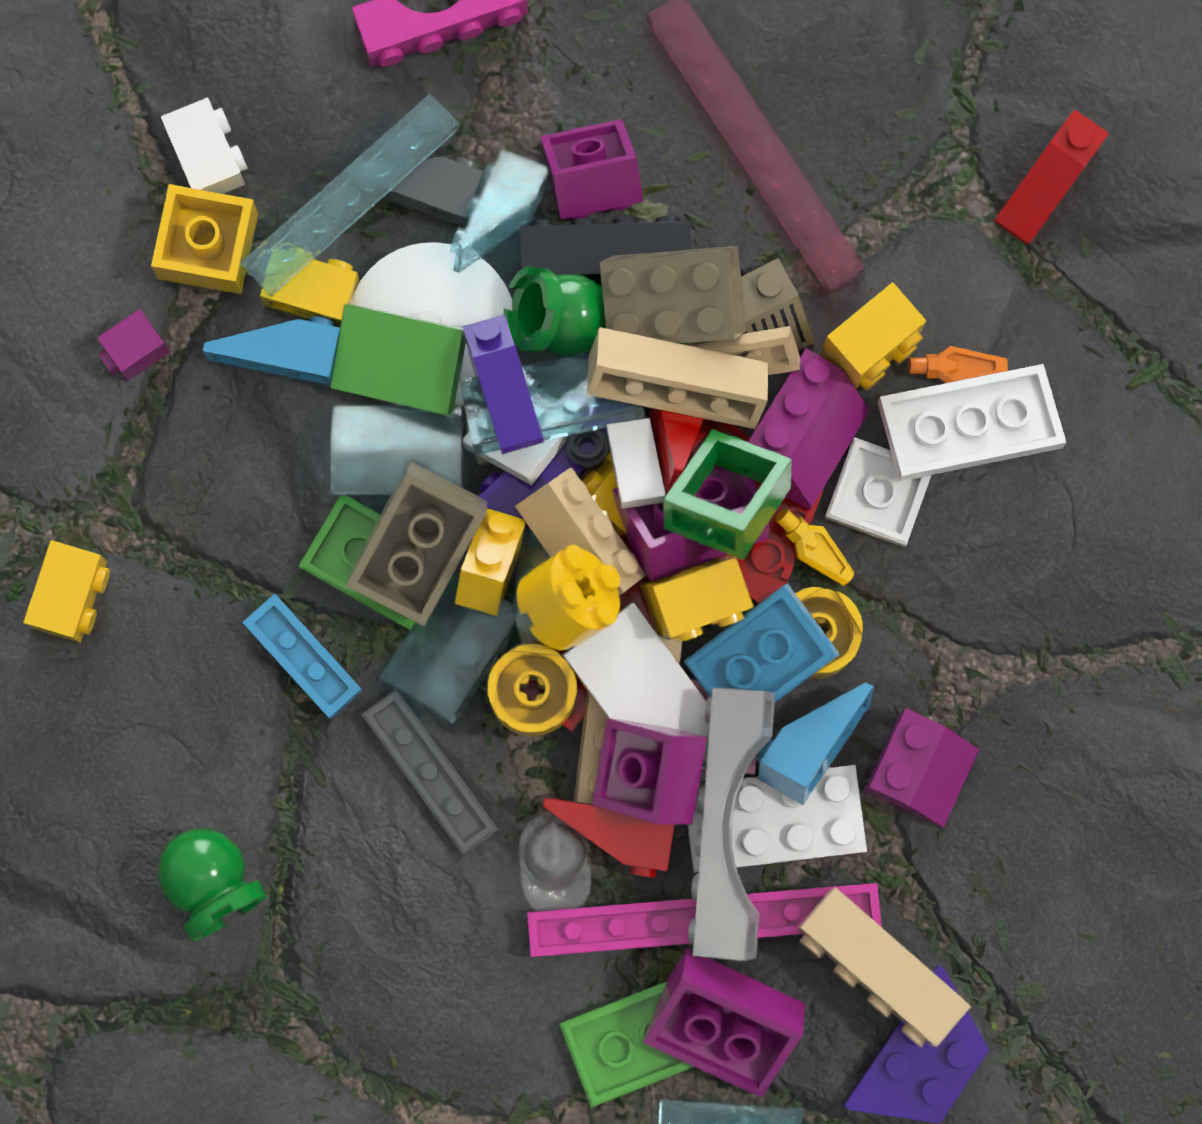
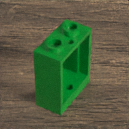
M712 429L663 500L664 529L743 560L791 489L792 459L782 456L775 451H769L742 441L738 437L729 436ZM715 465L763 483L742 515L694 497Z

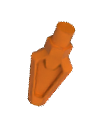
M954 346L948 347L939 355L926 354L925 358L909 357L908 360L909 374L925 375L926 378H939L945 384L1008 371L1006 358Z

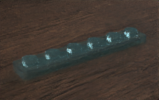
M431 93L427 95L240 262L242 268L272 297L460 129L459 122Z

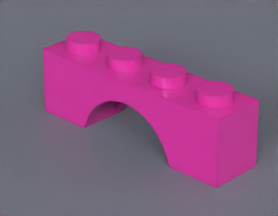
M372 0L352 7V12L370 66L380 64L382 67H388L402 61L405 55L420 51V53H430L440 49L444 42L456 38L460 40L475 38L485 28L497 24L500 27L516 24L524 15L528 14V0H459L452 7L437 13L416 12L405 7L398 0Z

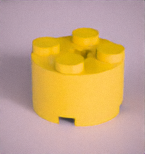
M570 545L532 569L520 580L517 590L518 607L521 615L525 612L528 613L534 624L529 629L538 640L553 649L567 650L580 645L616 622L620 608V598L617 589L620 585V576L613 566L603 564L596 556L576 545Z
M822 587L806 588L795 594L820 628L824 627L827 632L825 635L840 654L808 679L828 678L843 670L855 657L862 640L863 622L857 607L846 595Z
M540 644L520 645L504 654L491 670L488 680V696L491 708L498 721L512 732L524 736L548 734L561 727L570 716L575 704L577 685L573 670L559 653L548 646ZM529 680L538 681V688L545 690L544 694L536 696L535 701H528L526 693L519 692L521 687H528Z

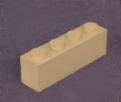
M599 327L588 359L586 395L755 429L768 401V362Z
M836 887L828 891L797 927L804 935L800 942L818 958L825 953L837 964L833 971L852 988L857 983L871 994L867 1001L883 1016L887 1018L893 1013L905 1024L901 1031L919 1047H922L925 1042L931 1047H937L971 1007Z

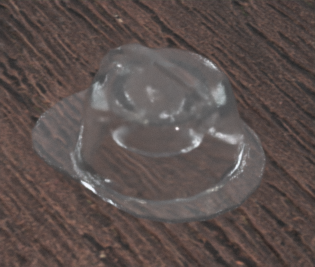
M551 812L537 816L527 824L520 837L521 881L525 898L537 912L581 908L590 894L591 887L588 840Z

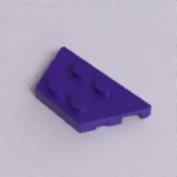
M936 965L932 972L957 993L945 969L940 965ZM968 1011L937 1047H931L926 1042L922 1047L916 1045L901 1031L905 1024L899 1020L842 1106L852 1111L941 1123L989 1051Z

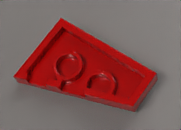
M821 491L810 510L785 496L769 520V539L753 544L743 560L736 557L750 599L756 605L787 584L797 558L794 543L786 536L785 530L775 521L777 515L783 509L788 508L797 518L801 516L810 525L823 491Z

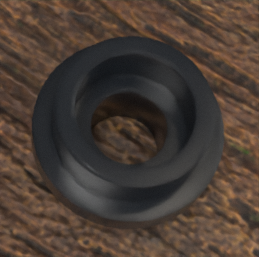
M583 425L577 427L568 435L565 447L568 458L572 463L582 468L598 466L606 459L609 452L606 434L595 426ZM584 443H592L596 447L593 452L588 454L581 452L579 448Z

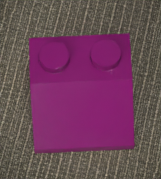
M622 119L540 136L560 219L585 218L594 212L608 209L623 210L632 204L643 202L637 157Z
M905 708L899 713L864 791L944 828L979 749L947 727Z
M607 718L592 805L655 824H692L707 737L675 728Z

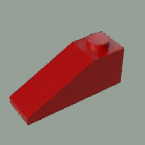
M1074 109L994 222L1028 246L1094 157L1109 133Z
M652 408L649 418L666 497L685 470L705 419Z
M544 797V808L622 864L630 865V874L656 878L657 870L667 871L675 824H655L588 803Z

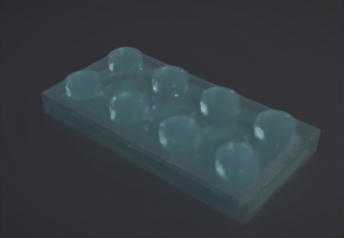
M590 352L522 366L544 440L605 428L607 424L645 419L644 407L586 395ZM476 376L459 380L474 454L479 455L500 450Z

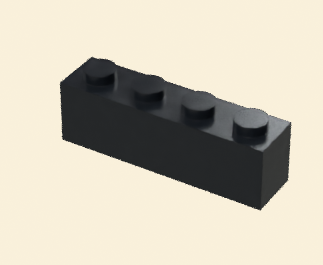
M662 216L656 218L655 222L638 223L637 218L620 217L614 219L613 223L596 224L594 219L580 218L572 220L570 222L571 225H554V222L551 220L540 219L530 221L528 226H520L521 269L531 266L550 269L555 275L581 274L597 284H602L600 261L609 257L691 250L690 221H680V218L677 216Z

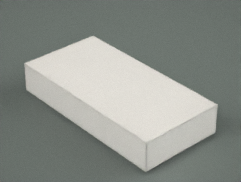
M650 418L607 424L606 433L621 508L663 503L665 491Z

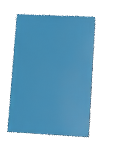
M787 583L746 613L744 619L733 623L687 658L684 663L709 697H712V688L766 691L775 693L776 703L840 654Z

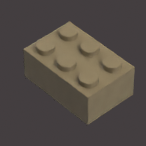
M738 246L616 255L600 261L607 329L673 343L732 340L746 332Z
M409 461L350 570L346 587L425 626L486 515L487 501Z

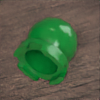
M526 266L518 271L510 282L509 288L516 290L512 298V310L504 308V315L514 344L519 347L520 351L538 354L545 350L565 358L581 357L590 353L599 327L606 328L601 285L581 274L555 275L550 269Z
M210 828L191 829L178 834L167 844L160 856L157 872L165 898L175 909L190 914L189 920L183 924V929L189 935L191 941L194 940L195 942L226 927L222 921V918L239 909L245 915L267 898L259 880L251 883L244 881L246 864L240 848L226 835Z

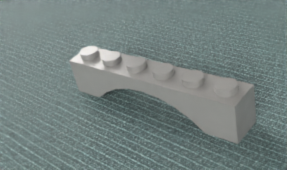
M712 688V697H708L705 704V720L707 723H710L709 741H706L702 764L703 767H707L706 784L701 786L698 796V807L703 812L702 829L697 831L695 839V852L697 856H700L699 874H695L692 881V898L697 900L696 918L691 919L688 931L689 943L694 945L693 956L742 961L756 959L759 913L747 896L737 872L732 849V818L736 796L743 777L757 753L772 738L775 693Z

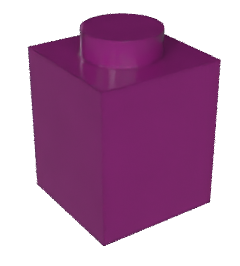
M140 309L97 338L105 349L98 354L112 375L121 371L127 381L170 353L163 340Z

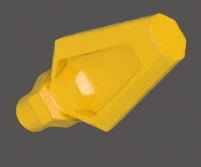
M788 508L783 509L777 515L775 521L785 530L786 536L794 543L797 559L842 586L851 581L854 571L824 526L808 525L801 516L797 518Z

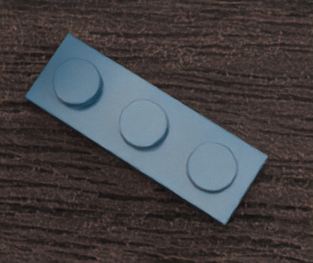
M276 594L272 595L242 622L330 720L363 691Z

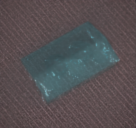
M405 405L333 406L330 450L331 495H391L409 461L463 488L462 405L454 406L453 415H444Z
M455 572L425 626L417 622L415 623L379 677L451 726L523 619L520 609L504 599L497 616L455 604L460 575Z

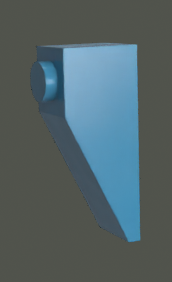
M311 316L309 321L296 319L204 343L203 353L208 361L331 386L340 328L334 327L335 322L330 319Z
M865 682L783 727L775 740L770 739L758 752L756 761L760 762L759 780L804 805L870 707L873 686Z

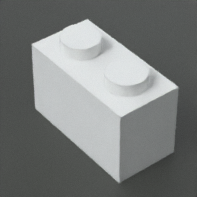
M207 97L161 116L191 188L224 194L245 185L240 171L248 168L238 145L230 148L224 134L231 132L222 108L213 110Z

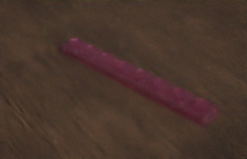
M671 0L649 13L647 21L827 293L832 292L861 274L865 269L864 265L687 0Z

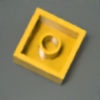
M169 184L151 264L157 278L242 294L258 218V211L252 199Z
M892 282L826 337L819 356L843 369L856 390L862 386L867 391L885 376L884 371L891 365L890 362L892 360L900 364L918 348L916 345L923 339L920 332L927 321Z
M721 556L653 583L647 581L639 584L656 633L670 637L671 640L677 639L678 642L703 634L701 626L711 623V625L718 624L719 627L738 622L744 619L742 611L753 608L736 557Z

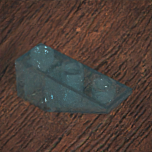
M501 150L495 165L487 164L480 182V187L484 188L480 197L473 195L465 215V219L469 220L466 229H457L451 244L450 252L456 254L453 271L460 273L519 232L520 226H527L532 221L545 191L549 167Z

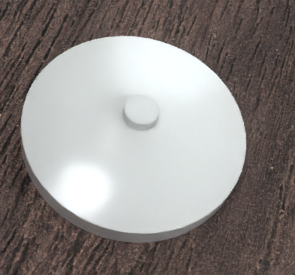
M434 242L409 245L379 260L364 275L350 304L462 329V326L504 315V308L512 310V298L505 283L486 261L464 248ZM465 345L454 410L466 407L482 398L470 362L467 345ZM392 403L403 409H407L414 412L433 414L435 413L397 403Z

